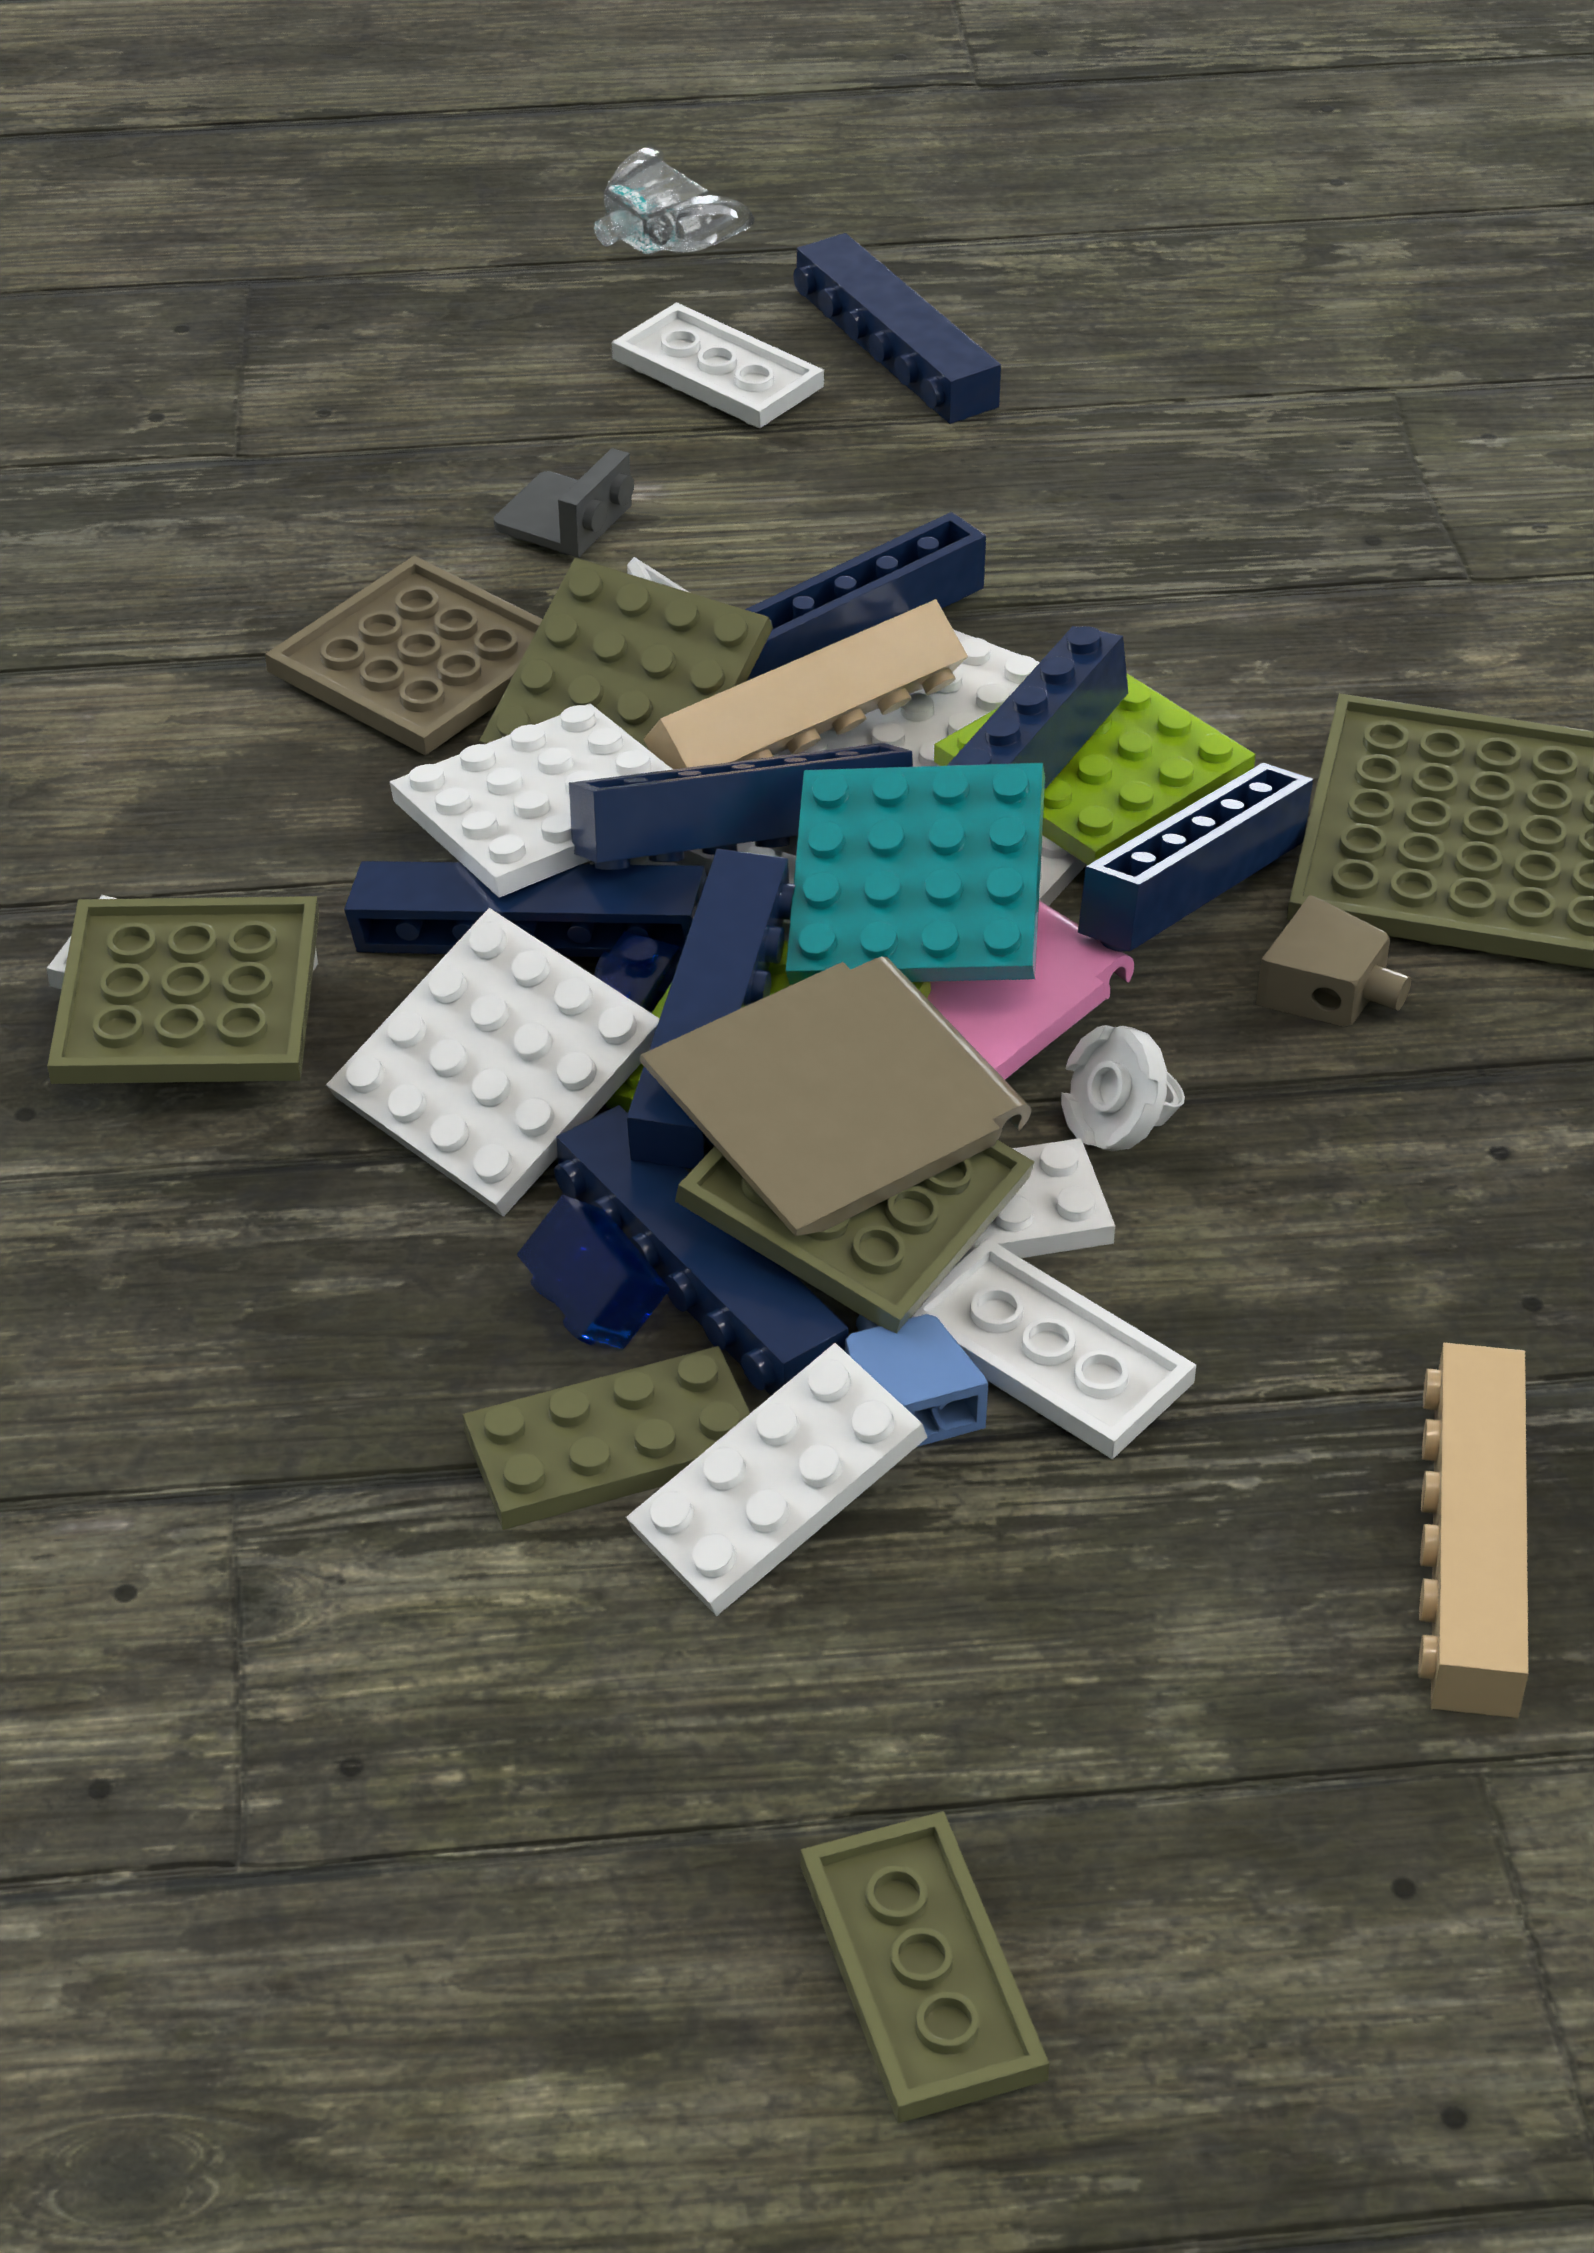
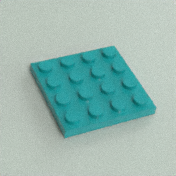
M1043 763L804 770L794 885L796 886L792 898L786 974L789 984L798 983L841 962H844L850 969H853L882 956L888 957L911 982L1035 979L1045 791Z

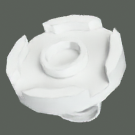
M1107 1025L1096 1027L1081 1038L1068 1058L1065 1069L1074 1071L1071 1080L1070 1094L1062 1092L1061 1105L1067 1126L1077 1139L1081 1138L1082 1142L1087 1145L1097 1146L1109 1151L1130 1149L1145 1139L1154 1126H1162L1184 1104L1185 1096L1179 1083L1167 1072L1161 1049L1149 1034L1135 1028Z

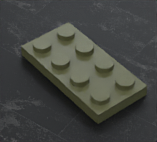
M716 1346L464 1413L463 1422L465 1435L501 1527L505 1530L664 1486L747 1417L750 1411L720 1347Z
M944 1811L801 1849V1869L898 2124L1048 2081L1049 2061Z

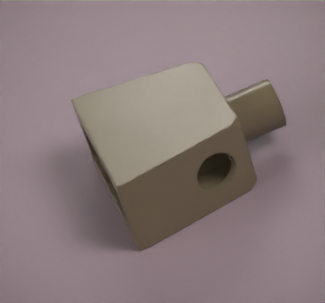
M1309 895L1261 959L1256 1004L1345 1027L1355 1022L1369 1001L1397 1011L1400 1010L1408 996L1411 977L1386 968L1390 938L1386 932L1317 897Z

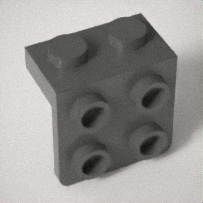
M611 448L579 480L551 471L539 473L494 516L495 530L513 536L518 540L528 541L556 550L561 554L579 558L632 506L631 497L634 490V479L630 474V453Z

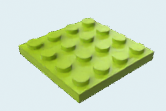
M1127 674L1129 693L1045 789L1042 835L1086 865H1089L1253 769L1256 754ZM998 708L935 743L934 762L939 766H947Z

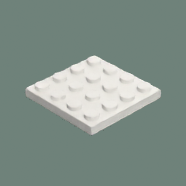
M589 703L587 705L569 707L561 715L536 725L520 726L514 729L510 735L490 743L469 746L462 750L459 755L436 764L420 765L412 769L408 775L390 781L393 801L500 898L590 861L574 854L575 845L572 843L569 782L673 769Z
M488 908L326 1085L338 1100L504 1217L558 1157L556 1136L592 1119L641 1064L639 1061L640 1055L649 1051L659 1018L494 910Z

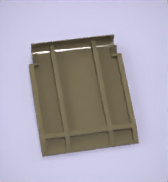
M883 956L853 969H850L844 962H841L641 1054L639 1060L795 1236L825 1231L994 1146L1001 1135L1006 1121L1010 1120L1017 1130L1020 1131L1031 1115V1107L895 964L888 957Z

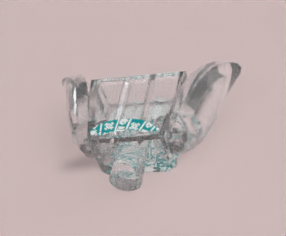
M647 146L625 159L608 181L603 193L606 216L595 221L594 230L598 240L606 247L624 240L643 254H652L664 249L672 252L687 253L702 250L733 237L751 227L755 219L746 205L730 198L709 195L706 189L664 163V152Z

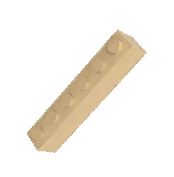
M937 599L660 718L643 740L649 751L672 769L774 757L773 755L786 749L790 751L791 755L799 754L817 744L821 740L819 734L834 728L836 734L841 735L862 724L867 719L865 714L879 708L882 715H885L908 703L911 700L909 694L924 689L926 695H930L945 688L956 679L952 672L968 655Z
M1443 1343L1439 1369H1426L1423 1391V1409L1435 1410V1420L1426 1419L1423 1432L1422 1460L1434 1461V1471L1424 1472L1421 1512L1433 1513V1525L1424 1524L1420 1565L1433 1567V1578H1423L1421 1586L1419 1620L1432 1622V1635H1422L1418 1676L1423 1679H1431V1709L1519 1718L1528 1678L1525 1350Z

